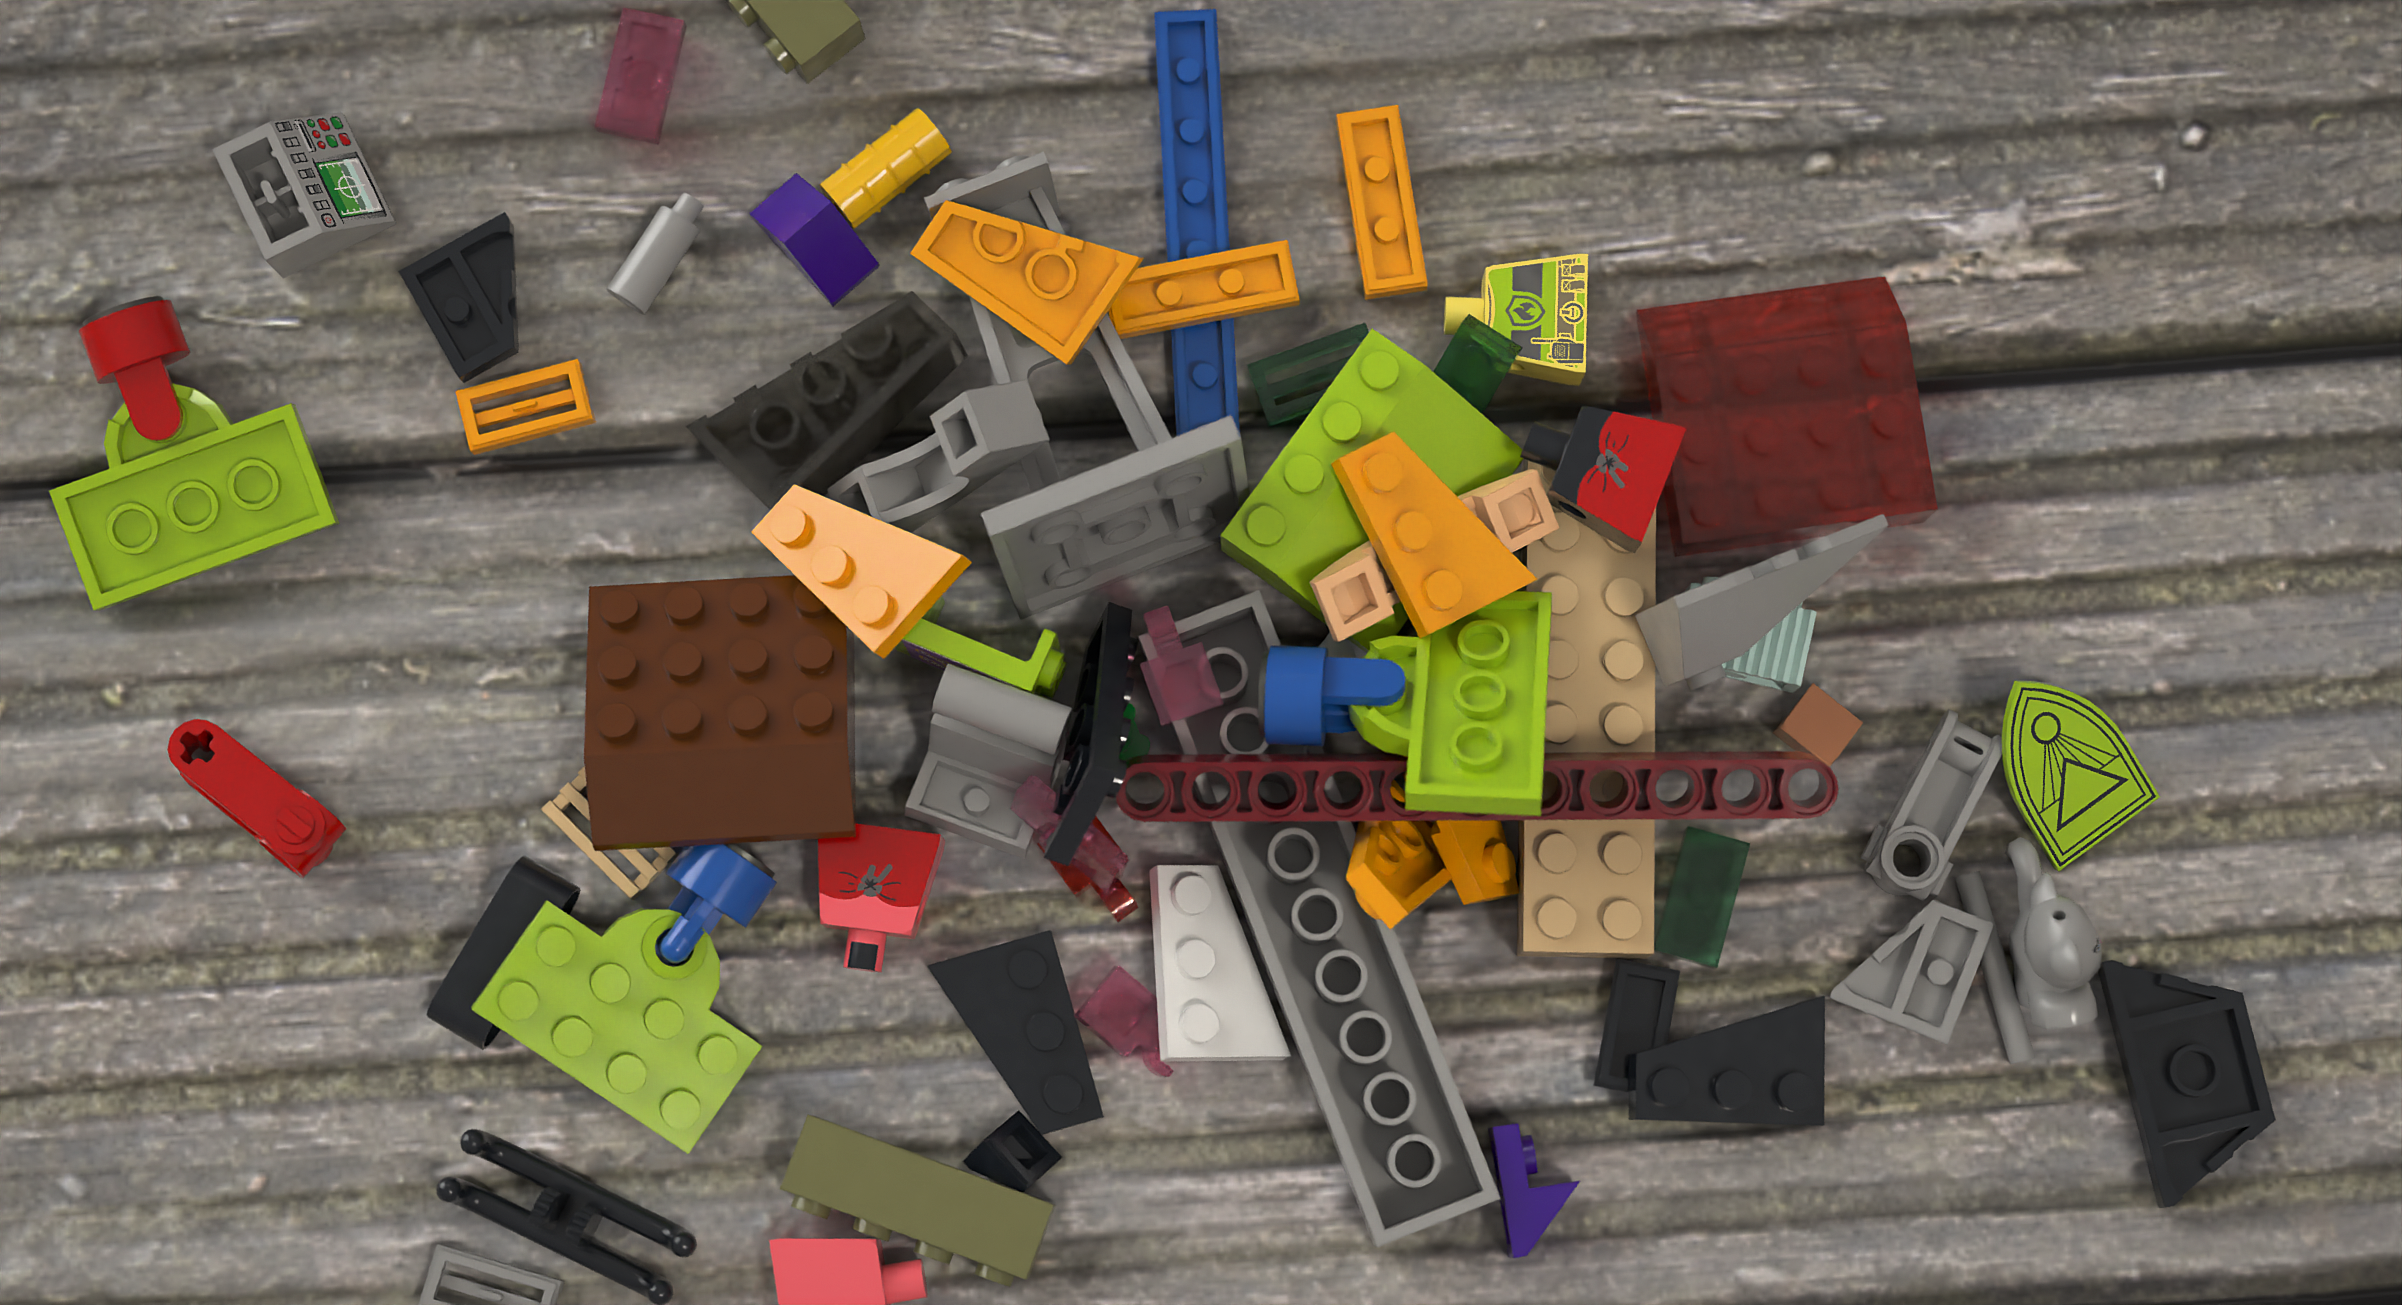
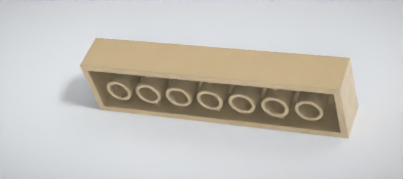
M1524 459L1522 461V472L1529 469L1537 470L1547 494L1556 471ZM1551 505L1559 529L1521 548V563L1538 580L1520 588V591L1552 592L1544 752H1655V662L1635 615L1656 605V508L1641 545L1633 553ZM1543 770L1542 801L1550 798L1557 788V777L1551 771ZM1604 770L1596 774L1590 782V797L1604 802L1618 796L1623 785L1621 773L1614 770ZM1655 819L1518 820L1519 893L1517 903V956L1646 959L1653 955Z

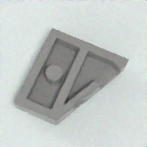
M1932 900L1849 976L1834 987L1830 999L1948 1045L1995 924Z

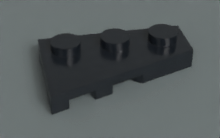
M1051 930L927 965L1041 1135L1104 1117Z
M1825 996L1814 997L1791 1006L1630 1054L1629 1120L1824 1126Z

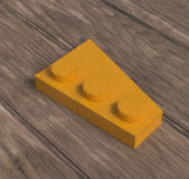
M945 200L910 252L915 258L1066 365H1072L1144 259L949 200Z
M1393 780L1390 788L1392 796L1401 802H1405V791ZM1431 821L1358 822L1346 880L1355 889L1356 899L1363 910L1371 917L1382 920L1389 929H1392L1453 878L1447 871L1431 837L1433 826Z

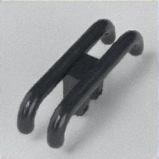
M469 1129L463 1133L460 1139V1146L466 1154L491 1162L544 1189L537 1198L533 1209L529 1211L480 1186L449 1176L444 1177L437 1184L436 1193L440 1200L469 1210L648 1298L654 1305H665L670 1302L674 1294L670 1281L656 1272L591 1240L604 1217L671 1250L676 1256L684 1258L692 1255L697 1248V1240L693 1233L634 1202L495 1135L477 1129Z

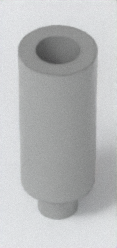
M683 192L672 209L661 206L606 290L631 309L645 315L699 234L700 230L693 223L704 208V205L691 195Z

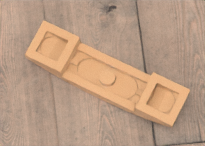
M1529 469L1457 496L1512 553L1559 529L1538 471L1535 469ZM1370 540L1331 564L1310 581L1332 638L1337 642L1394 614L1392 606L1401 602Z

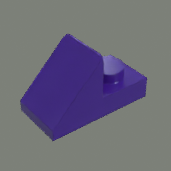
M1519 1123L1488 1128L1497 1189L1501 1198L1499 1201L1508 1257H1525L1580 1181L1529 1188L1527 1175L1537 1174V1160L1532 1136H1521Z

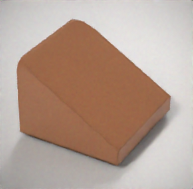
M1812 683L1773 731V734L1793 750L1810 753L1828 767H1831L1863 722Z

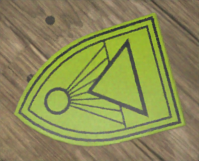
M2014 681L2007 701L2002 728V761L2005 778L2020 813L2054 869L2060 871L2156 801L2160 796L2124 735L2101 709L2089 700L2051 684L2035 681Z

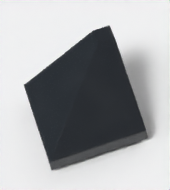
M1018 1110L987 1136L963 1162L970 1170L1024 1193L1063 1157Z

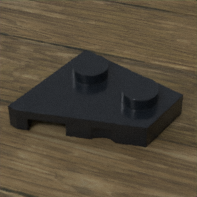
M505 212L399 271L449 362L463 383L519 353L514 225Z

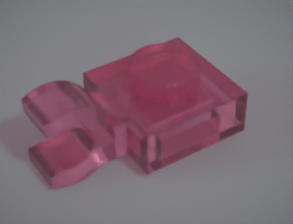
M1168 605L1144 613L1143 618L1157 658L1140 663V667L1161 727L1223 706L1224 703L1202 642L1183 648Z

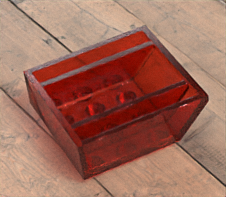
M1885 276L1653 307L1636 311L1652 419L1686 428L1663 487L1674 557L1824 537L1883 513L1889 525L1886 528L1924 523L1938 510L1907 323Z

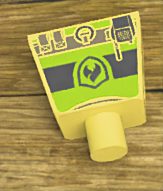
M1588 254L1566 255L1486 267L1482 278L1481 298L1445 297L1444 335L1480 336V366L1484 368L1566 385L1580 386L1586 372Z

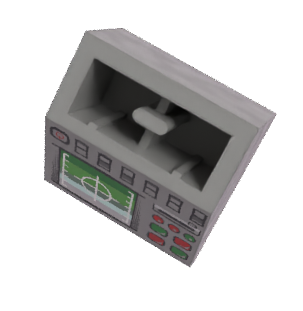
M342 112L271 121L212 149L265 261L282 278H286L397 224Z

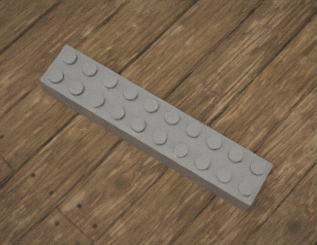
M1260 590L1139 636L1140 649L1181 754H1324L1321 746L1267 744L1265 737H1260L1258 705L1262 656L1264 652H1269L1271 645L1281 646ZM1217 772L1203 773L1193 782L1199 800L1210 804L1224 799L1230 789L1227 779ZM1270 772L1260 781L1258 792L1268 802L1280 803L1292 796L1296 783L1285 772ZM1331 775L1325 783L1324 792L1334 802L1344 803L1334 777ZM1208 822L1374 1246L1380 1247L1501 1199L1394 928L1389 929L1382 920H1377L1367 914L1356 899L1355 889L1346 880L1356 835L1352 822Z

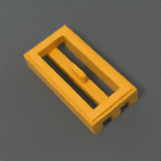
M575 359L455 391L470 451L477 455L596 423L594 412L590 406V396L584 382V373L580 361ZM570 380L572 387L570 389L475 414L474 404ZM576 403L577 409L480 435L479 428Z

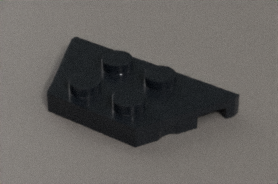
M2113 960L2101 962L2098 973L2158 1208L2175 1206L2183 1199L2182 1195L2208 1173H2214L2233 1157L2234 1151L2247 1140H2253L2276 1120L2242 992L2214 985L2206 986L2190 982L2186 978L2166 973H2154L2126 966L2121 962Z

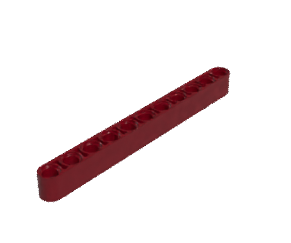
M1800 751L1544 752L1543 770L1554 773L1558 783L1554 794L1541 802V816L1405 810V802L1397 800L1390 792L1391 783L1394 778L1400 773L1407 771L1408 756L1394 753L1145 754L1135 756L1127 761L1125 778L1116 796V801L1125 815L1133 820L1142 822L1810 819L1820 817L1832 808L1837 800L1839 787L1837 777L1830 767L1812 754ZM1674 769L1686 772L1688 787L1683 796L1673 801H1664L1657 797L1655 788L1662 774ZM1803 769L1816 770L1819 777V785L1814 795L1801 801L1791 799L1788 786L1793 775ZM1604 770L1618 771L1623 779L1622 790L1618 796L1604 802L1590 797V782L1596 774ZM1734 770H1750L1753 774L1754 784L1749 795L1742 800H1726L1722 793V785L1726 776ZM1210 771L1220 773L1230 784L1226 797L1212 804L1199 800L1192 790V784L1195 779L1201 774ZM1141 772L1153 773L1163 783V794L1153 803H1138L1127 792L1126 784L1132 776ZM1270 772H1285L1295 781V791L1286 801L1280 803L1268 802L1258 792L1260 781ZM1336 772H1352L1361 781L1359 793L1349 802H1334L1324 792L1326 781Z

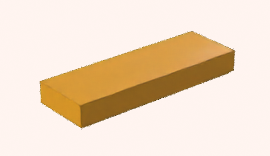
M1398 105L1336 114L1337 131L1365 300L1427 291L1428 282Z
M1288 239L1137 268L1108 310L1109 318L1120 339L1298 306L1300 299Z

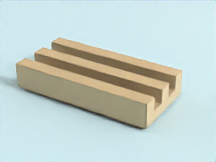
M584 766L578 772L579 775L571 783L568 782L560 790L561 793L553 801H548L541 810L634 901L679 854L672 847L653 848L659 856L650 863L637 849L619 850L641 872L632 881L603 851H594L592 840L563 812L572 803L590 821L588 800L581 794L587 788Z

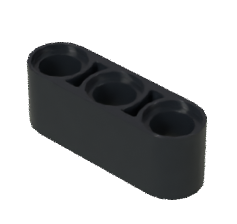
M522 856L508 872L438 988L428 1008L427 1018L478 1048L486 1049L501 1029L471 1010L472 1005L544 902L548 900L570 915L579 898L580 887L527 856Z

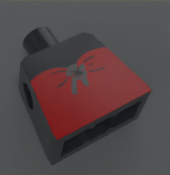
M1582 406L1570 435L1534 421L1520 457L1556 471L1547 492L1548 500L1552 506L1625 550L1635 553L1643 541L1686 428L1666 422Z

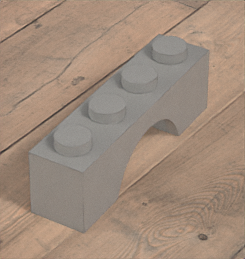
M1027 380L964 391L930 416L936 431L935 434L898 453L860 465L827 489L831 500L909 533L914 532L1050 440L1042 421L1041 412L1036 406Z

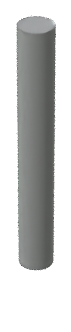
M1980 871L1955 877L1964 911L1995 924ZM1995 924L1982 955L1980 965L2009 1062L2014 1064L2035 1058V1054Z

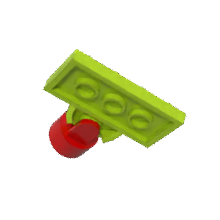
M162 296L134 300L97 313L82 323L83 327L78 332L97 382L99 384L118 382L125 402L112 420L108 419L104 447L109 469L49 490L94 611L106 609L340 524L295 404L290 403L233 423L223 405L202 390L171 382L166 366L190 354L171 300H164Z

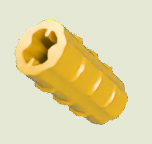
M916 108L896 125H891L890 129L872 144H866V148L850 161L842 163L841 168L820 183L819 186L826 198L833 203L850 227L855 229L876 212L881 213V208L900 193L905 194L906 188L924 174H930V170L949 156L952 151L938 128L922 110Z

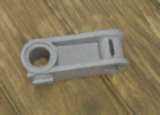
M1950 709L1944 713L1924 748L1885 826L1882 827L1879 824L1876 826L1860 857L1867 861L1864 871L1871 874L1877 886L1886 893L1896 896L1911 895L1922 902L1928 895L1935 898L1938 896L1954 865L1948 862V859L2002 755V736L1996 735L1990 738L1958 721V713ZM1905 845L1917 852L1921 868L1916 877L1905 876L1896 869L1893 863V853L1896 846Z

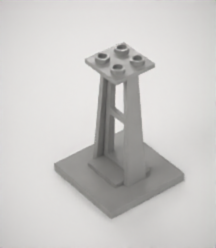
M1044 152L1031 157L1026 155L1011 157L1000 163L995 171L971 180L959 178L942 185L935 194L924 197L931 221L945 200H949L1066 235L1057 218L1061 215L1049 164ZM970 297L997 385L1020 380H1027L1029 385V377L1034 370L1059 360L1038 344L1026 348L1017 345L1009 323ZM1107 313L1080 353H1086L1094 360L1138 452L1061 481L1049 442L1047 441L1021 459L1031 494L981 513L1020 620L1221 542L1222 532L1250 495L1241 437L1232 416L1230 415L1172 438Z

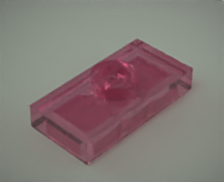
M623 8L595 121V128L598 132L659 145L687 28L684 20Z
M1030 775L1016 790L1010 809L1041 836L1038 840L1045 850L1047 839L1056 829L1062 816L1053 813L1056 793L1036 775L1034 777ZM1092 824L1089 826L1071 860L1072 864L1106 893L1121 879L1129 862L1128 856Z

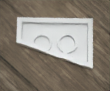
M1157 865L1150 869L1160 1062L1284 1060L1290 1057L1291 1054L1219 866Z

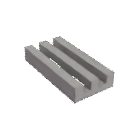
M438 1244L418 1305H459L436 1298L439 1286L502 1305H556L565 1281ZM447 1262L544 1290L542 1300L538 1301L444 1273Z

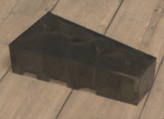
M913 291L841 333L842 339L815 355L809 352L789 364L792 369L762 387L757 388L754 385L734 397L735 403L710 418L704 415L686 426L700 445L768 513L794 484L825 496L828 493L827 489L845 477L968 357L956 332Z

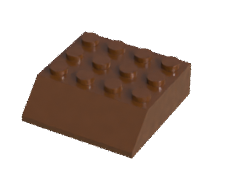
M795 575L589 586L584 765L594 851L856 837L854 633Z

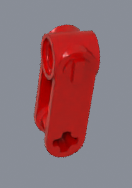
M202 719L190 720L177 727L169 738L167 750L170 761L188 785L251 834L266 851L299 877L304 878L313 867L326 860L333 849V844L346 831V827L322 804L303 790L296 789L216 724ZM198 748L207 753L212 750L214 753L212 759L207 763L200 758L195 760L192 758V754Z

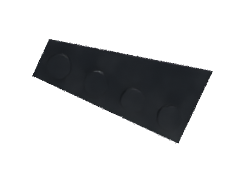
M1108 602L1085 647L1073 712H1076L1077 715L1067 739L1063 760L1070 763L1066 771L1064 783L1057 790L1053 813L1062 817L1054 832L1047 839L1044 858L1069 866L1105 796L1114 799L1119 793L1127 770V761L1119 759V755L1124 748L1131 726V720L1123 717V713L1128 706L1134 688V678L1128 677L1127 672L1135 657L1138 639L1130 636L1132 610L1112 602Z

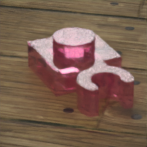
M1114 966L1076 1012L1074 1017L1122 1058L1128 1057L1134 1048L1138 1046L1142 1050L1144 1064L1150 1072L1159 1077H1170L1174 1071L1169 1065L1160 1062L1158 1023L1156 1022L1158 1020L1157 997L1121 966Z

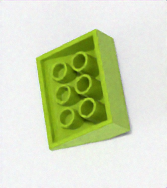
M1372 328L1222 532L1221 551L1327 625L1310 581L1331 564L1369 541L1331 465L1332 462L1391 432H1395L1456 496H1460L1481 486L1513 475L1524 460L1520 457L1523 449L1425 364ZM1399 602L1392 606L1394 614L1346 639L1368 653L1371 641L1392 635L1397 636L1408 621L1409 616L1403 604Z

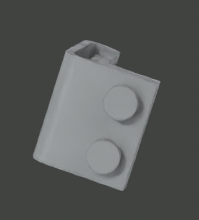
M948 664L939 683L932 706V712L935 713L930 723L928 752L905 805L904 816L1025 859L1063 762L1072 708Z

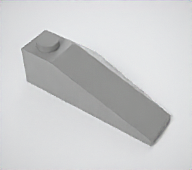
M1884 513L1802 546L1800 549L1795 550L1794 548L1754 566L1746 567L1676 595L1636 614V619L1664 686L1666 687L1685 679L1691 691L1726 677L1722 666L1723 663L1745 654L1889 526Z

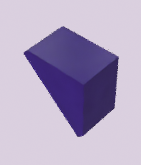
M797 173L749 213L751 218L832 307L880 267L878 261L833 203Z

